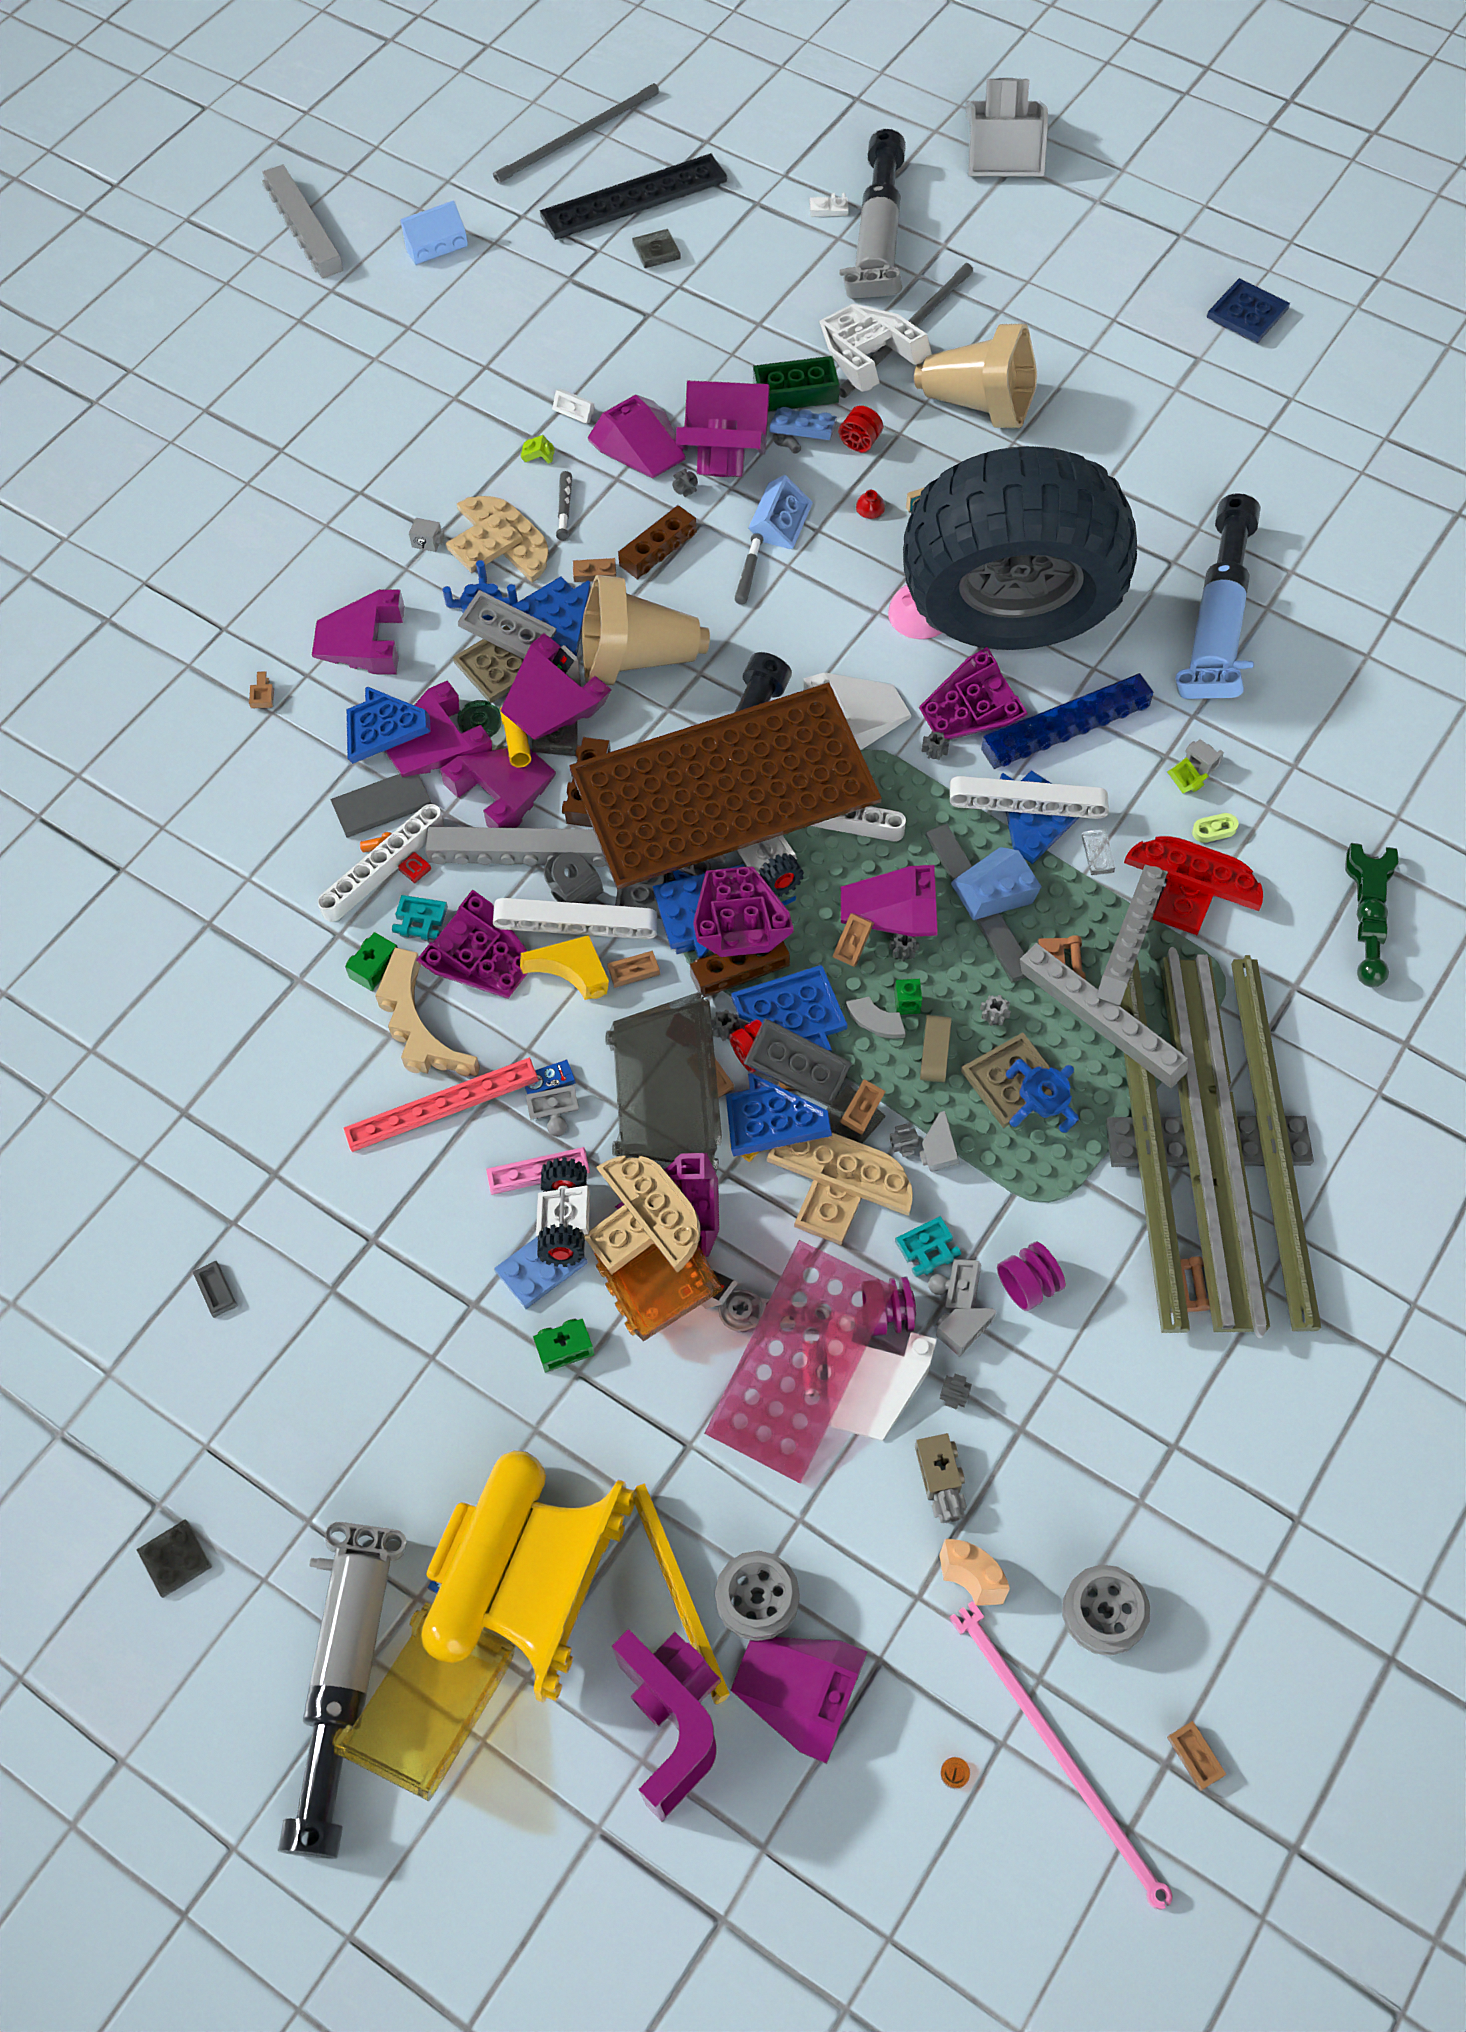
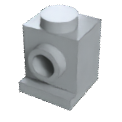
M1201 739L1197 742H1191L1185 751L1187 753L1186 757L1200 775L1204 773L1211 774L1220 766L1224 754L1221 749L1217 752L1211 745L1206 744Z

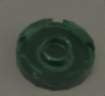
M475 700L464 705L465 708L459 711L457 723L461 733L481 725L488 736L492 737L501 727L502 719L499 708L496 705H492L489 701Z

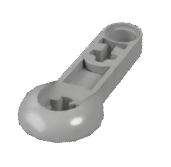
M744 1289L733 1290L725 1302L718 1306L719 1317L723 1324L730 1330L737 1332L747 1331L760 1325L821 1331L828 1326L830 1321V1311L824 1305L762 1299L751 1291ZM738 1305H743V1309H747V1311H743L742 1315H738L737 1310L733 1311V1309H737ZM790 1310H795V1314L800 1316H796L795 1320H790L789 1315L785 1314H789ZM804 1310L808 1311L806 1316V1322H803ZM822 1312L826 1320L823 1323L817 1324L811 1319L812 1313Z

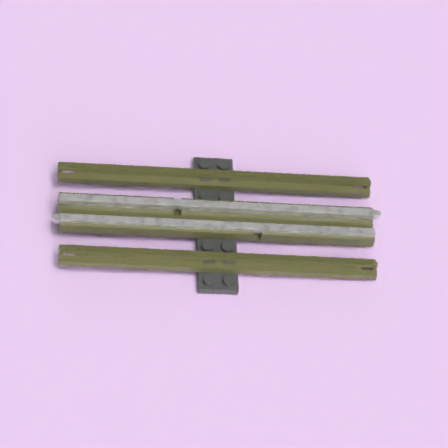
M1171 947L1167 957L1162 958L1160 969L1171 1044L1188 1058V1072L1177 1082L1182 1117H1160L1154 1075L1124 1053L1132 1117H1107L1106 1120L1111 1167H1139L1161 1333H1188L1190 1330L1167 1166L1190 1167L1213 1331L1255 1332L1258 1338H1262L1270 1327L1245 1166H1265L1292 1331H1319L1321 1323L1293 1167L1311 1166L1314 1159L1306 1116L1284 1115L1258 960L1251 959L1250 955H1245L1244 959H1233L1231 963L1256 1116H1236L1233 1092H1229L1231 1079L1211 957H1208V955H1197L1195 960H1179L1176 949ZM1136 960L1119 1006L1147 1027L1139 963ZM1244 968H1246V974H1247L1246 977H1245V974H1244ZM1302 1311H1304L1305 1323H1303ZM1171 1312H1173L1174 1324H1172Z

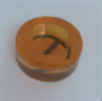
M958 1757L947 1759L940 1770L941 1780L951 1789L964 1787L970 1778L968 1764Z

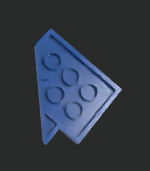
M365 687V702L346 709L347 757L352 764L431 732L430 715L426 710L370 687Z
M1032 770L1021 780L1052 784ZM1004 773L1000 776L1001 780L1015 781ZM1006 811L1013 849L1019 850L1023 858L1031 864L1080 818Z
M744 864L737 865V866H733V867H729V868H725V869L744 867ZM705 873L653 886V893L670 949L694 944L698 959L704 958L709 949L697 942L693 926Z
M822 965L731 993L732 1002L740 1019L752 1022L755 1019L763 1022L764 1019H768L832 1052L826 1036L847 1030L846 1020Z
M752 1073L748 1074L750 1089L726 1094L733 1157L832 1136L828 1110Z

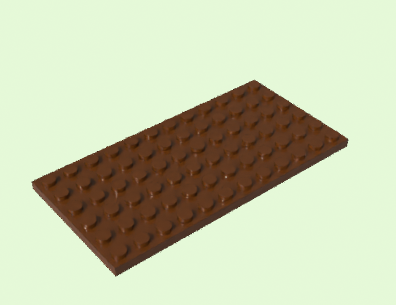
M830 682L569 765L570 772L617 890L880 803L882 799Z

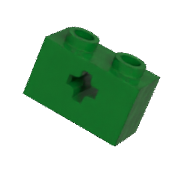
M373 932L369 938L363 941L357 953L348 959L345 968L349 978L368 990L373 991L382 980L395 948H398L397 945Z
M583 1318L567 1320L562 1326L554 1329L551 1327L544 1328L537 1335L533 1336L545 1373L595 1355ZM565 1340L566 1345L561 1346L560 1341Z

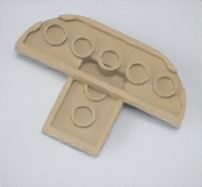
M490 496L468 497L457 503L458 510L474 526L446 542V547L471 573L477 571V561L482 560L486 565L503 554L531 583L542 575L547 567L549 556L547 542L541 532L513 505L504 499Z
M832 1133V1136L773 1148L767 1156V1162L813 1179L795 1220V1228L842 1245L862 1198L907 1216L910 1214L913 1193L911 1183L904 1172V1168L893 1157L880 1150Z
M620 1156L597 1166L596 1168L624 1204V1206L591 1229L589 1234L584 1235L585 1240L611 1275L653 1243H655L676 1272L680 1271L693 1256L700 1238V1221L688 1199L663 1168L649 1158L639 1156V1158Z

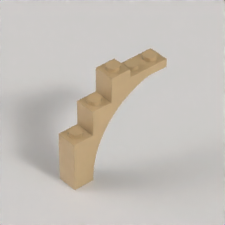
M395 948L375 997L381 1009L393 1012L388 1025L392 1038L399 1042H407L401 1055L404 1067L413 1073H428L432 1065L436 1069L453 1070L463 1076H469V1074L477 1076L480 1065L476 1056L455 1052L444 1046L433 1037L421 1022L415 1007V984L421 964L416 961L419 957L418 953Z

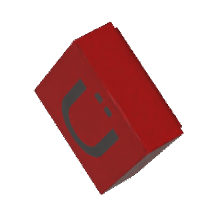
M414 852L398 866V869L413 883H416L431 870V865Z

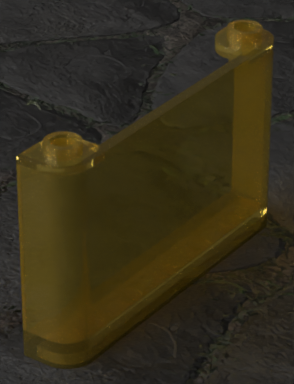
M428 1602L424 1604L420 1611L416 1610L409 1624L412 1627L410 1639L354 1726L348 1725L345 1729L340 1728L332 1743L335 1754L426 1801H430L505 1676L515 1653V1645L482 1630L475 1649L466 1659L456 1663L440 1662L428 1654L421 1640L423 1624L432 1606Z

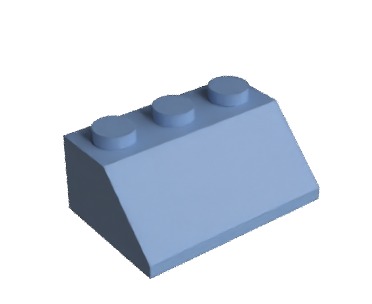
M454 201L400 219L406 251L415 265L468 246L465 228Z
M783 475L768 483L748 529L753 534H761L764 538V543L792 549L795 546L813 502L786 475Z

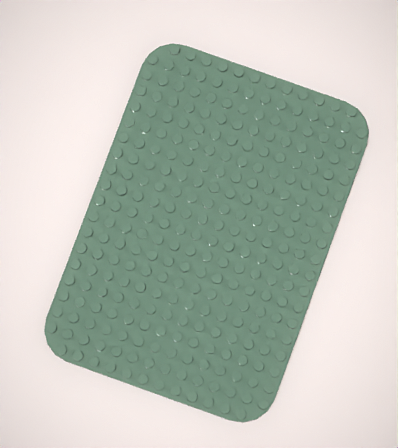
M861 750L882 798L880 803L871 805V807L902 813L906 818L903 838L899 841H888L814 826H808L784 834L785 840L796 855V861L804 871V874H802L804 878L800 880L801 884L795 885L796 889L794 891L792 889L789 890V894L783 893L782 897H778L783 902L796 896L795 901L785 905L790 913L794 932L783 940L790 953V966L729 988L723 992L731 997L733 992L822 965L847 1023V1030L826 1036L832 1053L852 1063L846 1078L859 1087L865 1079L886 1091L880 1102L926 1134L939 1113L945 1111L957 1155L1010 1193L1034 1202L1049 1203L1066 1198L1084 1183L1109 1151L1106 1129L1107 1117H1132L1124 1052L1026 977L1011 983L976 921L972 920L951 885L952 880L926 838L927 831L947 824L973 867L1000 847L1013 849L1009 826L982 809L959 808L951 805L950 789L901 758L885 750ZM1046 850L1033 864L1025 860L1041 885V889L1033 904L1001 912L1000 914L1024 954L1036 943L1038 944L1039 938L1080 936L1082 938V946L1080 947L1082 970L1085 972L1086 981L1099 990L1104 971L1130 903ZM909 866H935L938 936L916 937V942L920 943L919 950L915 951L914 959H905L903 962L902 959L894 958L893 950L889 949L890 941H894V933L871 929L857 966L853 967L833 957L846 925L841 923V886ZM1151 919L1137 957L1147 1027L1172 1046L1160 969L1162 958L1167 957L1169 949L1171 947L1176 949L1179 960H1195L1197 955H1208V957H1211L1219 1008L1226 995V977L1219 963L1204 949L1163 923ZM696 949L684 953L688 964L698 959ZM1064 949L1065 965L1073 970L1071 949ZM709 950L704 958L715 955V953ZM761 953L757 954V956H765V954ZM735 962V964L740 965L743 964V962ZM714 970V971H712V972H714V973H719V972H721V971H720V970ZM920 978L922 992L921 1013L900 1015L906 1033L905 1038L892 1039L876 1036L875 1033L868 1031L864 1027L861 1028L852 1019L846 1008V1001L870 997L873 1004L880 1010L896 1013L895 981ZM989 995L994 997L1001 995L1003 1000L1006 999V1001L1010 1002L1007 1009L1011 1011L1010 1018H1005L1002 1026L997 1024L990 1026L988 1021L985 1022L984 1019H981L983 1012L980 1010L981 1003H986ZM927 1015L951 1017L945 1083L920 1080ZM1024 1033L1049 1067L1059 1071L1067 1065L1074 1067V1073L1068 1078L1071 1086L1069 1089L1070 1096L1072 1095L1069 1106L1078 1114L1079 1120L1068 1132L1063 1133L1059 1130V1125L1066 1119L1062 1113L1043 1118L1033 1111L1017 1127L1009 1125L1003 1129L961 1072L962 1066L1017 1035ZM1155 1077L1156 1090L1162 1083L1157 1077Z

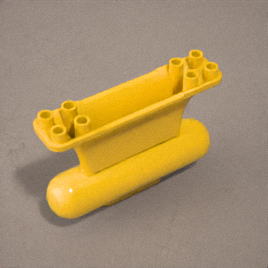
M514 1450L503 1454L495 1463L476 1507L460 1502L452 1513L426 1572L430 1580L441 1583V1586L423 1624L421 1640L425 1650L440 1662L456 1663L466 1659L475 1649L484 1627L497 1632L514 1643L530 1661L535 1672V1698L537 1701L544 1703L547 1698L557 1701L560 1695L562 1684L559 1683L560 1675L557 1672L561 1671L567 1674L573 1661V1656H570L572 1648L567 1646L568 1640L603 1553L606 1552L611 1539L620 1542L625 1530V1526L622 1525L623 1515L630 1517L635 1505V1501L632 1500L634 1490L626 1488L625 1481L617 1480L607 1496L589 1506L565 1508L543 1504L537 1501L545 1485L546 1473L544 1466L530 1453Z

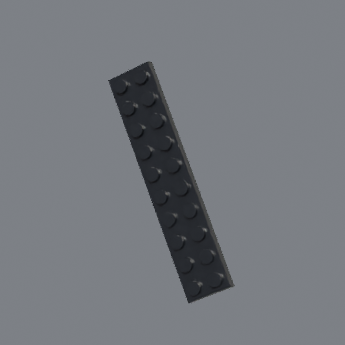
M712 153L542 209L540 210V217L553 238L557 240L727 182V175Z

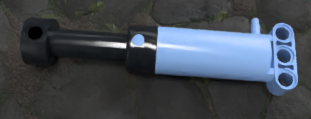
M1235 493L1227 495L1218 504L1215 527L1222 535L1217 563L1211 565L1206 571L1189 669L1179 671L1175 677L1179 695L1185 699L1237 697L1244 691L1239 669L1254 667L1253 661H1236L1250 577L1247 569L1243 566L1247 538L1258 529L1261 510L1259 502L1246 494Z

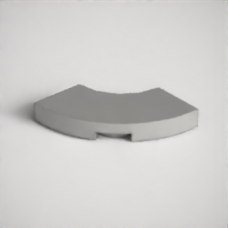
M870 997L846 1001V1008L850 1016L861 1028L864 1027L879 1037L905 1038L906 1033L899 1012L889 1013L880 1010L873 1004Z

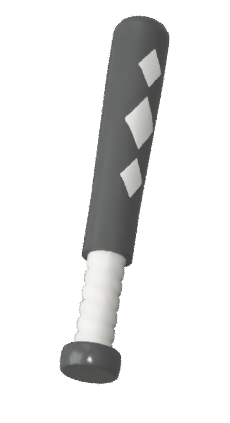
M563 471L560 474L559 529L556 531V537L559 540H566L569 536L567 519L569 518L572 474L569 471Z
M758 533L751 536L750 552L746 557L734 597L735 602L741 605L747 602L758 559L757 553L759 546L764 540L763 536Z

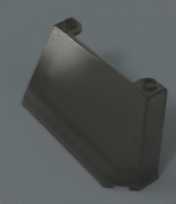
M697 992L613 1021L610 1030H607L605 1035L606 1045H609L610 1050L614 1051L619 1134L617 1141H613L612 1155L616 1157L626 1156V1158H639V1156H643L655 1161L665 1169L680 1154L707 1153L716 1173L719 1160L714 1158L717 1151V1145H721L722 1132L709 1000L704 999L703 993Z

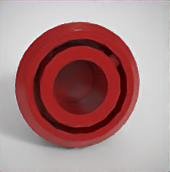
M867 490L859 497L856 503L857 513L864 518H877L885 510L884 500L875 490Z

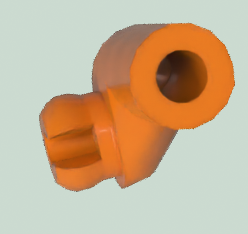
M385 832L379 838L361 841V851L364 853L374 850L392 833Z

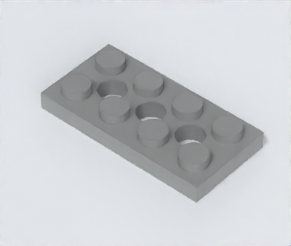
M480 590L458 620V627L523 659L530 645L543 633L551 639L556 634L555 627ZM485 615H491L493 619L487 621L484 620L482 617ZM508 624L511 625L513 629L504 630L501 626ZM529 634L532 636V639L525 640L521 635Z

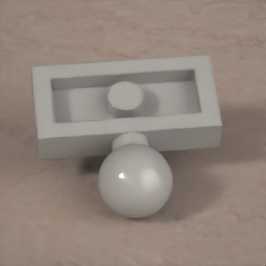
M574 1085L525 1095L530 1120L550 1116L547 1129L551 1135L556 1137L562 1136L567 1130V1123L560 1117V1114L579 1110Z
M954 1259L950 1280L941 1274L933 1275L929 1279L928 1286L933 1294L942 1295L948 1290L945 1307L948 1312H953L955 1309H974L981 1264L979 1261Z

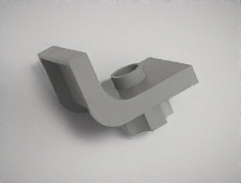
M987 79L985 101H966V118L970 124L968 176H1044L1048 109L1041 101H1028L1029 79Z

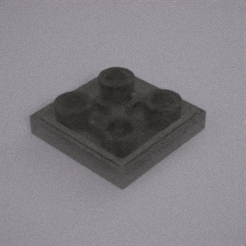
M186 1519L136 1549L162 1598L212 1568L208 1557Z

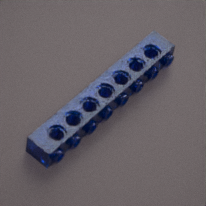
M1138 673L983 736L981 750L993 769L1008 766L1013 761L1021 758L1025 759L1040 750H1047L1055 744L1067 742L1072 737L1080 734L1084 735L1094 728L1106 726L1114 720L1123 719L1131 713L1147 709L1151 704L1154 692L1143 676Z

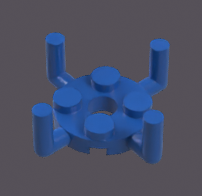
M482 560L476 562L479 578L478 584L466 585L460 599H453L449 586H445L442 589L446 606L448 608H461L462 613L467 609L479 590L510 606L518 602L514 584L507 586L509 597L506 598L502 597L496 584H487L485 564ZM485 615L482 617L484 620L487 621L493 619L491 615Z
M1017 1059L1006 1071V1077L1014 1079L1019 1072L1025 1076L1019 1093L1026 1104L1010 1119V1125L1017 1127L1033 1110L1043 1118L1062 1113L1066 1119L1059 1125V1130L1063 1133L1068 1132L1079 1120L1078 1114L1069 1106L1072 1095L1070 1096L1069 1089L1071 1086L1068 1078L1074 1073V1067L1067 1065L1061 1071L1051 1067L1050 1069L1042 1068L1043 1066L1032 1069L1024 1060ZM1042 1086L1048 1087L1052 1092V1096L1046 1095L1042 1091Z

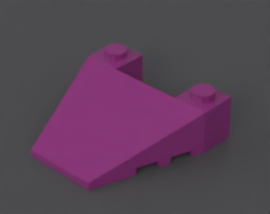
M379 589L317 620L312 657L335 664L339 662L348 664L353 669L359 667L375 675H397L399 657L395 641H377L379 623H403L405 606L401 590Z
M545 633L530 645L500 710L534 740L558 731L560 727L575 724L576 721L582 718L592 717L605 704L612 691L596 676L583 687H580L555 666L552 661L561 646Z
M447 680L428 688L414 704V706L426 710L430 715L431 732L384 752L400 775L407 777L431 773V770L442 768L457 756L492 751V740L481 725L463 733L458 731L449 717L460 713L459 695Z
M530 747L531 762L521 768L512 766L508 748L457 756L440 769L444 785L457 798L479 784L496 800L483 810L488 828L519 827L523 821V816L528 810L532 809L534 801L539 794L542 795L556 775V771Z

